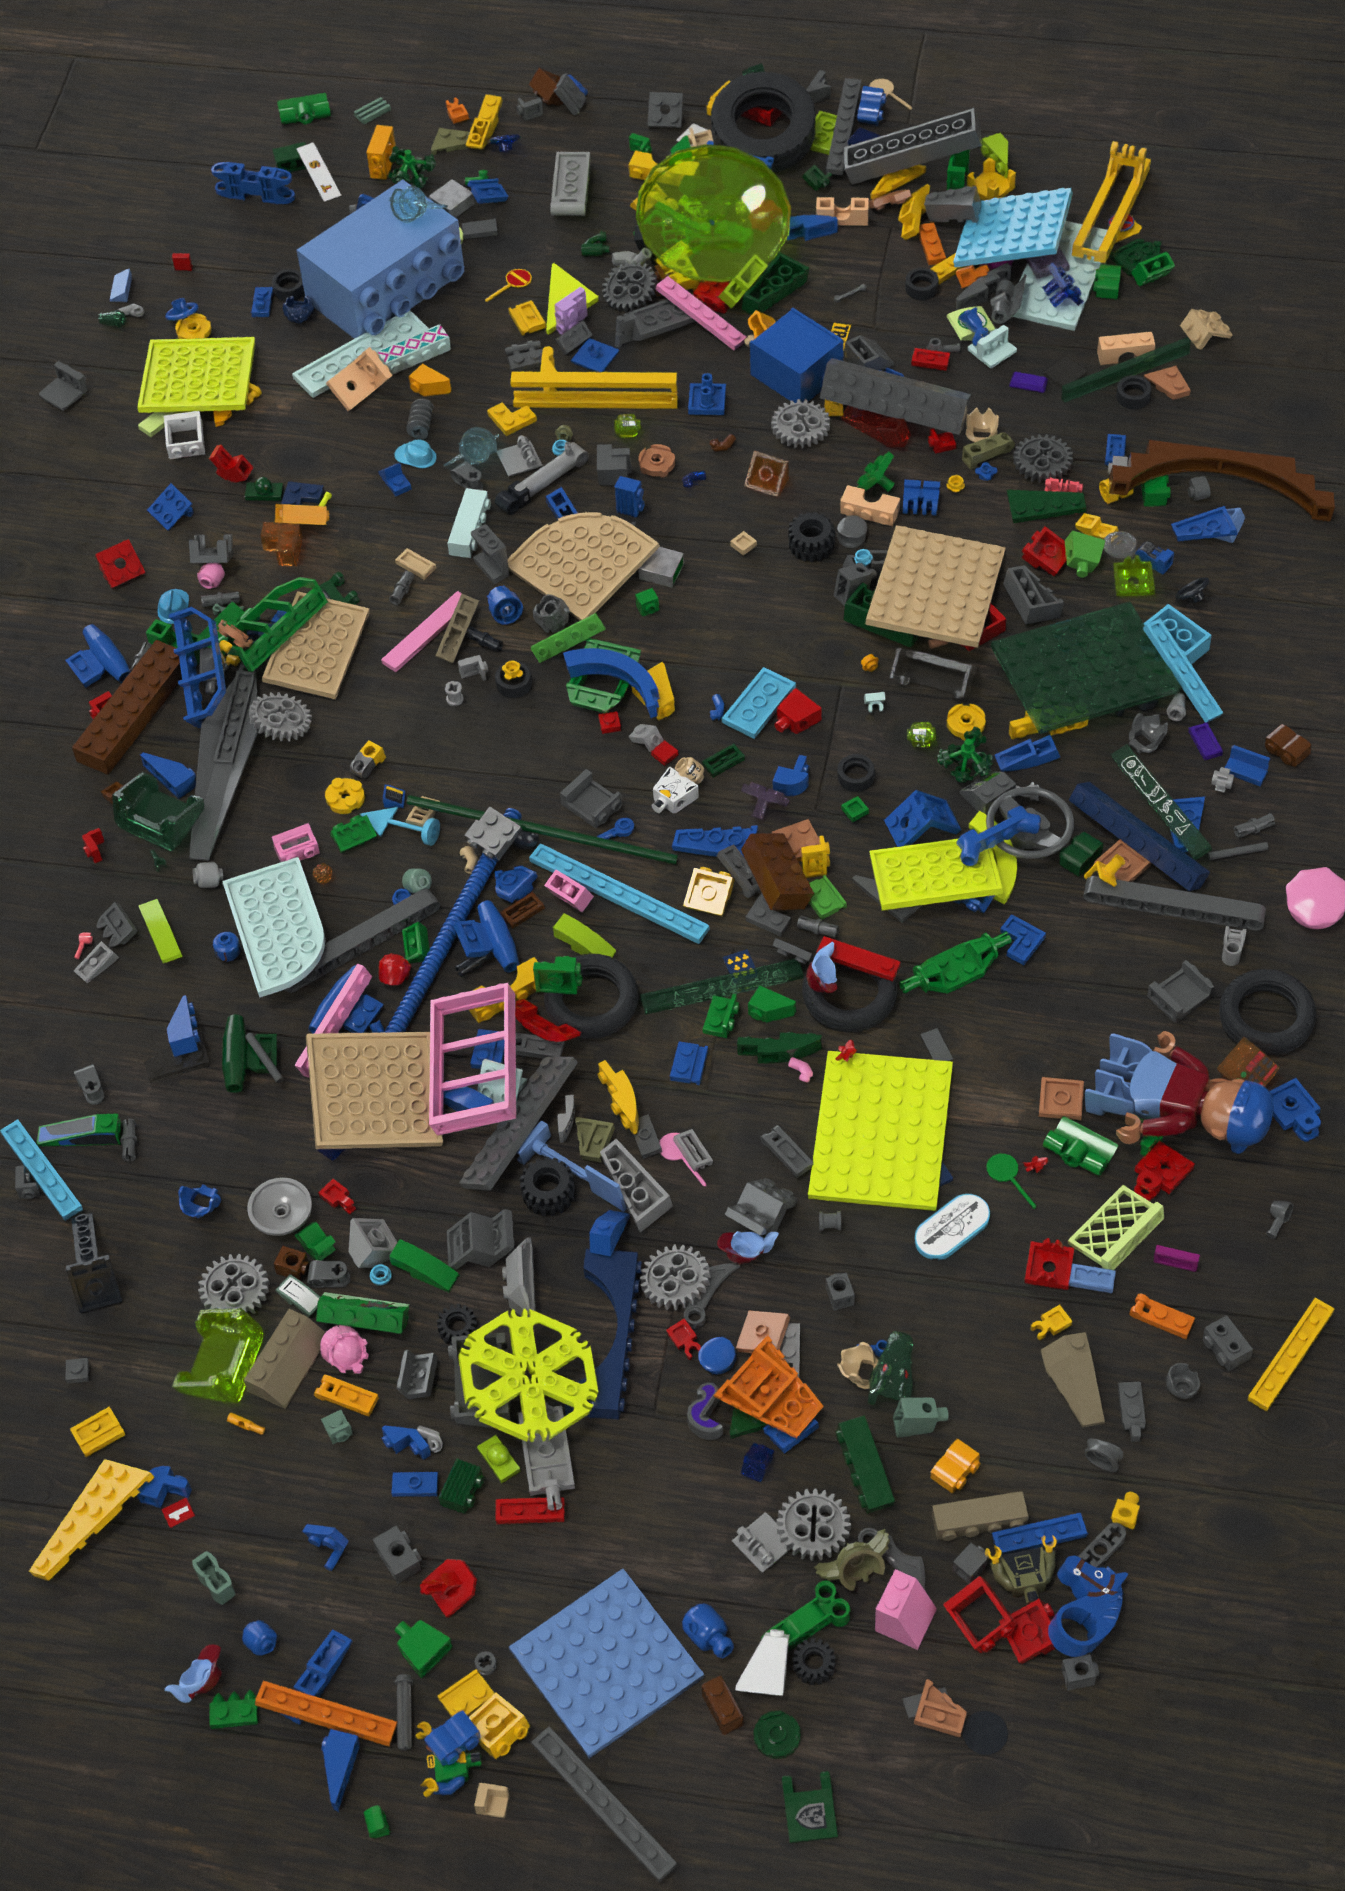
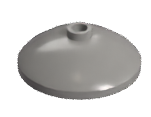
M274 1178L262 1183L253 1191L248 1201V1215L254 1227L259 1231L274 1236L286 1235L298 1230L308 1220L312 1210L311 1196L306 1187L294 1179Z

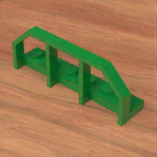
M299 577L275 587L234 625L241 631L251 630L264 632V634L245 651L242 647L233 646L234 638L225 637L224 640L232 644L228 654L239 656L250 672L258 668L328 603L315 579ZM301 587L313 588L294 606L290 602L277 601L282 595ZM266 609L287 611L271 627L267 623L254 622Z

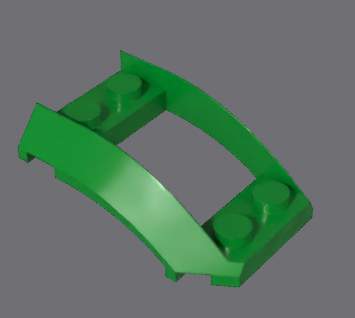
M592 638L586 639L584 648L615 651L637 662L641 654L639 649ZM588 675L571 678L566 687L572 705L607 713L622 700L630 684L621 679L613 694L583 687Z

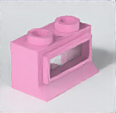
M309 823L272 836L274 849L280 862L299 857L301 861L320 853L318 843Z

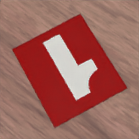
M187 1498L161 1509L170 1528L195 1516Z

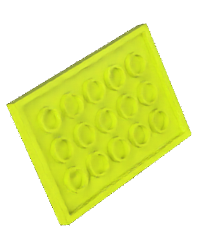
M958 839L870 851L881 909L889 910L1003 894L992 848L980 852L978 862L974 866H967L961 862L960 856L962 851L957 846Z

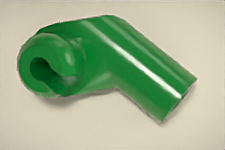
M480 170L477 177H465V185L467 186L470 180L488 179V171Z

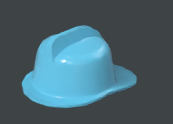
M414 440L400 446L395 451V459L398 462L417 468H428L437 459L434 450L424 440Z

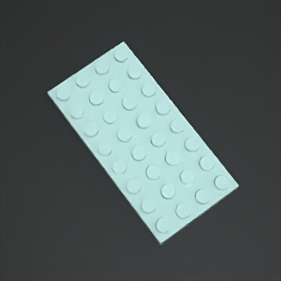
M1065 221L1057 254L1029 258L1021 276L1022 279L1024 274L1027 275L1021 306L1012 317L1075 331L1093 288L1096 269H1100V264H1102L1101 262L1094 261V256H1092L1091 260H1088L1085 254L1083 258L1072 256L1073 243L1083 224ZM1093 227L1084 244V248L1098 251L1108 230Z

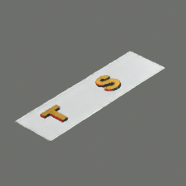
M314 143L297 148L324 202L340 196L341 194Z

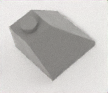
M352 1218L350 1221L348 1252L357 1267L373 1268L390 1260L389 1256L397 1241L384 1219Z

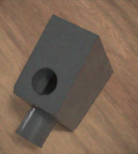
M862 563L838 569L834 597L845 606L846 601L862 582L868 585L867 589L870 590L871 580L877 578V572L873 568L868 569Z

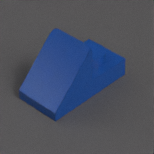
M400 463L378 471L380 477L395 497L411 490V484L403 475Z

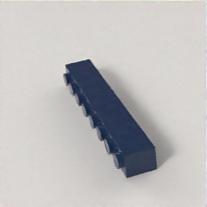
M1092 783L1077 784L1069 798L1071 803L1188 891L1202 887L1210 871Z

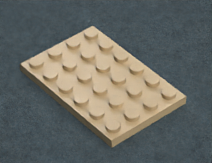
M297 591L292 606L299 602L306 593ZM326 598L328 603L271 655L262 676V681L336 699L368 618L369 608Z

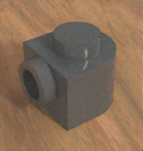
M1205 476L1190 479V487H1188L1190 498L1197 501L1210 497V487Z

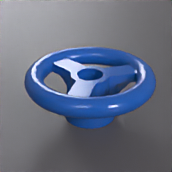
M179 298L171 303L173 308L166 313L165 317L170 321L180 320L194 314L199 306L193 302L186 303L184 298Z

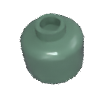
M420 868L407 870L402 878L404 889L408 890L411 894H415L425 888L430 889L432 883L429 872Z

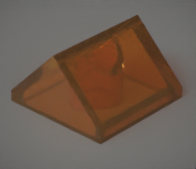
M754 451L744 486L779 497L789 480V461Z

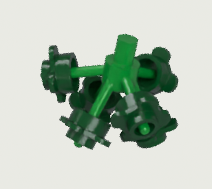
M394 146L391 156H389V161L392 163L396 162L397 165H402L401 169H394L393 173H389L388 176L395 184L404 180L408 184L412 182L411 186L416 187V189L422 188L426 185L428 177L424 178V175L419 173L425 172V170L432 172L436 165V159H434L433 154L424 156L423 160L420 157L415 158L411 154V150L399 149L398 146ZM408 169L411 170V175L413 176L411 180H409L410 175L406 173Z
M973 727L971 731L964 733L966 740L962 746L950 744L946 750L941 748L940 754L937 755V761L941 766L944 765L946 769L953 762L962 765L957 766L955 771H951V775L956 777L955 780L965 783L967 780L971 781L974 778L970 775L971 769L966 767L968 759L972 758V768L976 772L975 777L980 775L984 777L991 771L990 767L993 765L991 762L993 756L991 754L986 755L984 752H975V748L987 740L978 727Z

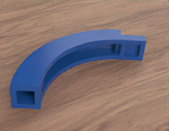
M587 648L563 653L571 678L588 674H604L622 679L640 693L650 718L658 716L656 708H659L658 699H660L658 688L649 672L637 661L624 654L606 649Z

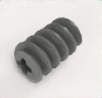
M417 399L412 402L406 427L407 433L412 438L422 440L427 438L429 434L428 431L434 406L427 399Z

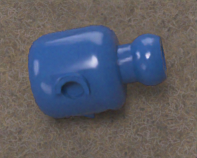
M704 1603L695 1605L685 1614L682 1628L700 1650L709 1651L713 1649V1653L719 1658H725L733 1651V1641L729 1637H725L727 1634V1624L710 1605Z

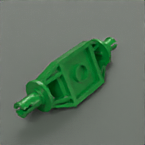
M1006 931L994 938H991L987 933H983L980 938L963 942L927 959L920 966H914V976L900 981L899 986L904 994L917 987H920L924 992L936 991L947 994L982 978L993 960L998 958L997 949L1011 944V937ZM986 952L987 956L982 960L981 954ZM934 976H935V978H936L937 981H938V982H929L928 978H931V977H934Z

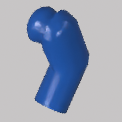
M715 694L712 700L716 710L710 711L711 720H720L723 717L725 704L721 695Z

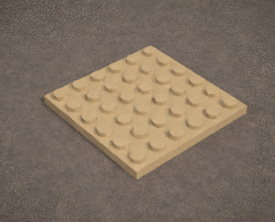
M430 1032L324 1033L306 1035L316 1149L442 1146V1135L437 1136L429 1125Z

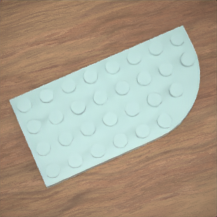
M299 857L222 881L259 997L290 988L305 978L316 967L322 957L325 948V934Z

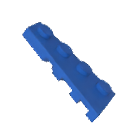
M741 826L727 830H721L720 827L708 831H703V829L676 830L672 850L717 857L719 851L734 844L743 855L741 848L750 834L758 833V826H751V828L741 829Z

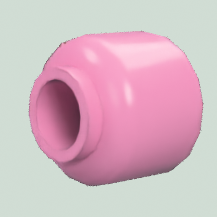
M204 563L197 574V578L204 588H217L225 576V571L220 563Z

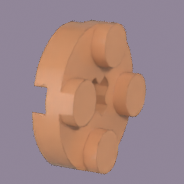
M651 445V448L647 450L645 448L639 454L640 470L643 474L650 476L666 477L675 466V455L665 445Z
M223 619L218 624V632L225 637L234 638L233 642L237 646L242 647V649L252 645L254 641L252 639L247 640L249 636L232 624L230 626L226 624L227 621Z

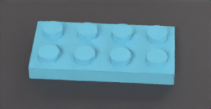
M763 667L722 717V723L755 739L777 712L778 706L796 688V683Z

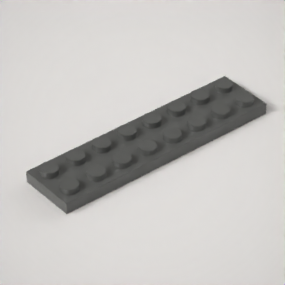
M550 1056L541 1061L536 1072L530 1077L529 1082L518 1095L516 1119L498 1123L496 1130L487 1139L485 1146L476 1155L474 1162L465 1171L463 1178L459 1182L464 1189L491 1190L577 1065L578 1062L574 1057Z

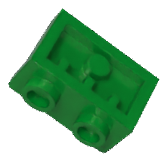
M357 815L351 818V822L345 825L339 823L332 827L333 830L330 836L334 839L340 853L377 837L367 815L363 817Z
M732 994L731 999L713 995L703 1026V1034L727 1038L729 1031H733L735 1023L733 1017L734 1014H738L740 1002H737V994Z

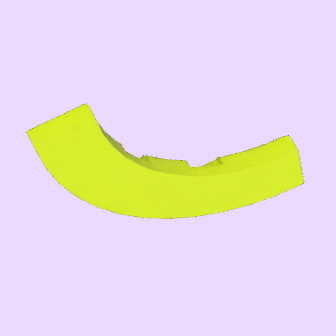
M979 811L969 823V828L971 830L975 829L978 834L987 830V815ZM1010 839L1004 840L1005 843L1013 847ZM996 845L992 850L1003 894L995 895L993 899L1005 904L1014 888L1017 874L1016 856L1004 852Z

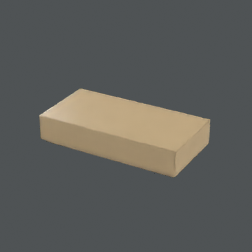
M408 548L395 559L397 565L424 580L436 569V564Z

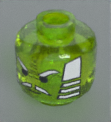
M634 414L619 415L617 420H614L615 434H618L620 438L636 437L638 431L641 430L640 419L637 420Z
M914 722L911 729H907V740H911L913 747H930L936 741V728L930 722Z

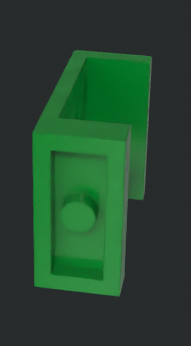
M970 149L950 155L947 170V190L965 187V172H969Z

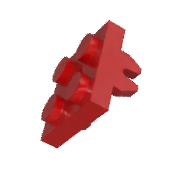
M129 539L95 554L100 571L103 572V577L108 581L111 589L145 574V570ZM118 558H122L126 562V566L122 569L115 566V560Z
M1046 1238L1043 1243L1031 1241L1025 1283L1068 1290L1074 1248L1062 1246L1063 1244L1060 1240L1051 1243L1050 1238ZM1052 1262L1055 1264L1056 1269L1053 1272H1046L1043 1269V1264Z

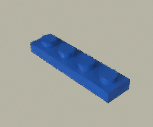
M1081 1513L993 1532L992 1539L994 1546L1000 1548L1001 1555L1045 1547L1041 1541L1044 1535L1045 1544H1052V1535L1056 1538V1544L1085 1538L1087 1537V1530Z

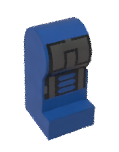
M1146 541L1136 551V557L1140 562L1164 574L1173 564L1174 552L1169 549L1164 551L1156 547L1152 542Z

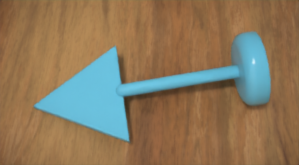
M398 807L360 814L362 817L368 816L375 832L380 837L388 824L420 831L422 841L426 845H434L439 837L440 822L438 819H428L423 827L393 820L392 818Z

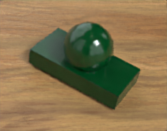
M260 477L254 483L247 482L245 500L282 501L283 483H271L266 477Z

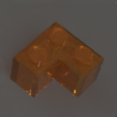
M263 522L260 535L263 550L276 551L279 566H297L303 540L300 524Z

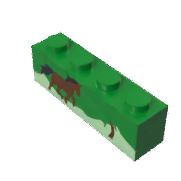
M324 1292L318 1300L316 1321L401 1334L408 1325L409 1304Z

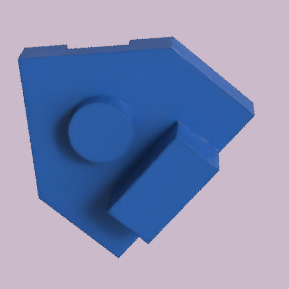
M524 866L514 867V870L505 872L503 870L495 871L497 896L511 903L514 900L519 901L533 890L532 883L538 878L537 873Z

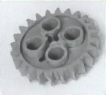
M800 399L797 400V403L790 400V405L784 403V408L779 406L778 411H774L771 428L773 429V434H776V439L781 438V443L787 441V446L793 443L794 448L798 444L802 448H804V444L811 447V442L818 444V439L823 441V436H827V431L830 430L829 414L825 413V408L820 409V404L814 406V401L809 404L807 399L803 403H801Z
M270 692L269 696L263 694L262 698L258 696L256 701L253 700L252 705H250L248 718H250V724H254V729L259 728V734L265 732V737L271 735L273 740L279 737L280 741H283V738L290 741L291 737L297 740L298 735L303 737L304 733L308 732L312 715H309L310 710L306 709V704L301 705L302 700L295 701V696L288 698V694L281 696L280 692L277 693V696H274Z
M673 1245L672 1250H669L666 1246L663 1253L657 1250V1257L650 1255L651 1262H644L646 1269H641L642 1276L640 1281L645 1297L649 1298L652 1304L656 1302L658 1308L663 1304L666 1310L671 1305L677 1310L680 1304L683 1308H686V1302L694 1305L693 1299H701L700 1292H707L705 1286L710 1285V1268L705 1257H701L699 1251L694 1253L693 1247L686 1251L684 1245L681 1246L680 1250L677 1249L676 1245Z
M229 1254L228 1260L221 1257V1263L218 1264L216 1261H213V1268L206 1267L208 1274H201L204 1281H199L200 1289H198V1292L201 1296L200 1300L202 1304L204 1303L205 1309H210L212 1316L217 1313L219 1319L226 1315L227 1321L231 1319V1316H235L236 1320H239L240 1314L247 1318L248 1311L254 1314L255 1306L262 1307L260 1300H267L265 1294L269 1293L268 1285H270L267 1273L264 1271L262 1264L258 1265L256 1259L250 1262L248 1255L244 1260L240 1254L237 1255L236 1259H233L231 1254Z
M814 1488L813 1494H810L805 1489L803 1496L797 1491L796 1499L789 1496V1504L782 1503L783 1510L778 1511L777 1526L779 1527L777 1528V1534L781 1535L780 1542H786V1550L793 1547V1555L801 1552V1559H804L807 1554L810 1556L811 1561H813L815 1555H818L819 1559L822 1560L823 1554L826 1553L830 1558L832 1555L831 1550L838 1553L839 1545L845 1546V1539H849L848 1530L851 1529V1523H849L850 1515L846 1514V1506L841 1507V1499L834 1501V1494L826 1497V1490H823L820 1495L816 1488ZM815 1506L817 1508L815 1542H811L812 1508ZM805 1511L808 1514L802 1516L799 1515L798 1512ZM826 1512L829 1513L830 1516L824 1517L821 1515V1513ZM805 1532L807 1535L801 1537L797 1533ZM822 1533H826L830 1536L827 1538H823L819 1535Z

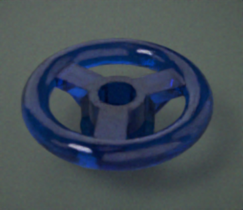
M519 134L499 136L489 139L488 144H497L499 152L513 150L512 143L520 140L521 136Z

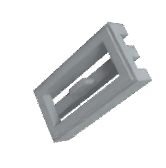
M693 1129L674 1136L673 1141L694 1172L698 1171V1168H705V1165H712V1158ZM687 1136H689L693 1144L690 1143ZM696 1148H697V1150L699 1151V1153L701 1154V1156L703 1157L704 1160H702V1159L700 1158V1156H699L698 1153L696 1152Z

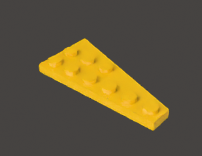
M104 1459L52 1538L35 1560L29 1572L35 1577L49 1581L69 1562V1556L77 1548L81 1550L87 1544L85 1540L93 1532L97 1534L122 1510V1504L130 1496L134 1498L139 1493V1487L146 1481L150 1483L155 1478L152 1473Z

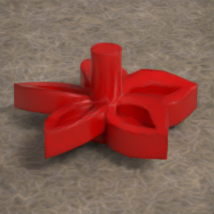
M849 1040L845 1046H839L838 1050L841 1053L835 1059L837 1061L844 1059L848 1062L849 1057L852 1058L857 1051L854 1048V1042Z
M1035 1156L1031 1162H1024L1023 1165L1027 1167V1172L1035 1168L1036 1173H1038L1049 1160L1046 1157L1038 1158Z

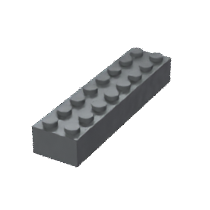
M975 108L844 147L845 171L851 185L982 146L981 123Z
M831 358L826 365L820 398L959 435L964 428L971 394Z

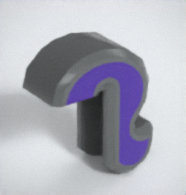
M704 1383L698 1388L697 1400L691 1403L687 1412V1422L690 1430L705 1440H715L723 1435V1426L709 1418L720 1399L714 1397V1394L719 1389L713 1383Z

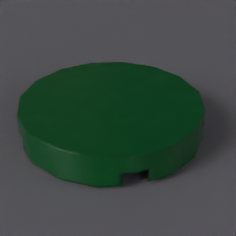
M770 1711L762 1715L753 1730L754 1743L758 1751L772 1759H782L793 1754L798 1748L801 1739L800 1727L796 1719L782 1711Z

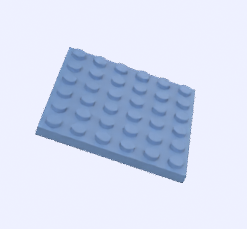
M624 1569L618 1571L509 1646L511 1653L589 1759L704 1678V1673Z

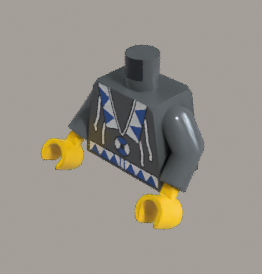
M222 640L219 643L223 673L229 669L230 664L237 666L240 663L239 656L229 654L225 661L221 651L228 653L232 648V644L226 640ZM212 648L200 649V674L215 669ZM214 677L202 681L203 685L206 686L205 694L214 695L218 686L217 678Z

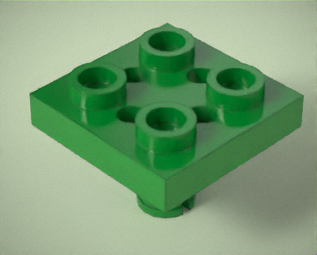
M888 451L883 456L879 455L874 463L870 462L864 469L866 473L858 479L857 488L865 489L866 492L878 483L886 492L890 491L895 483L885 476L884 472L894 455Z

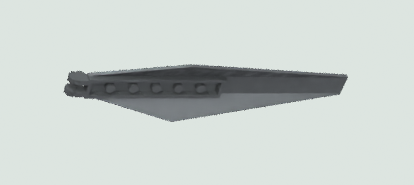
M241 662L236 677L226 689V693L213 715L206 717L201 725L189 858L193 860H210L258 734V729L253 728L254 724H250V718H248L250 705H252L253 700L256 701L258 668L253 672H246L247 668L243 662Z

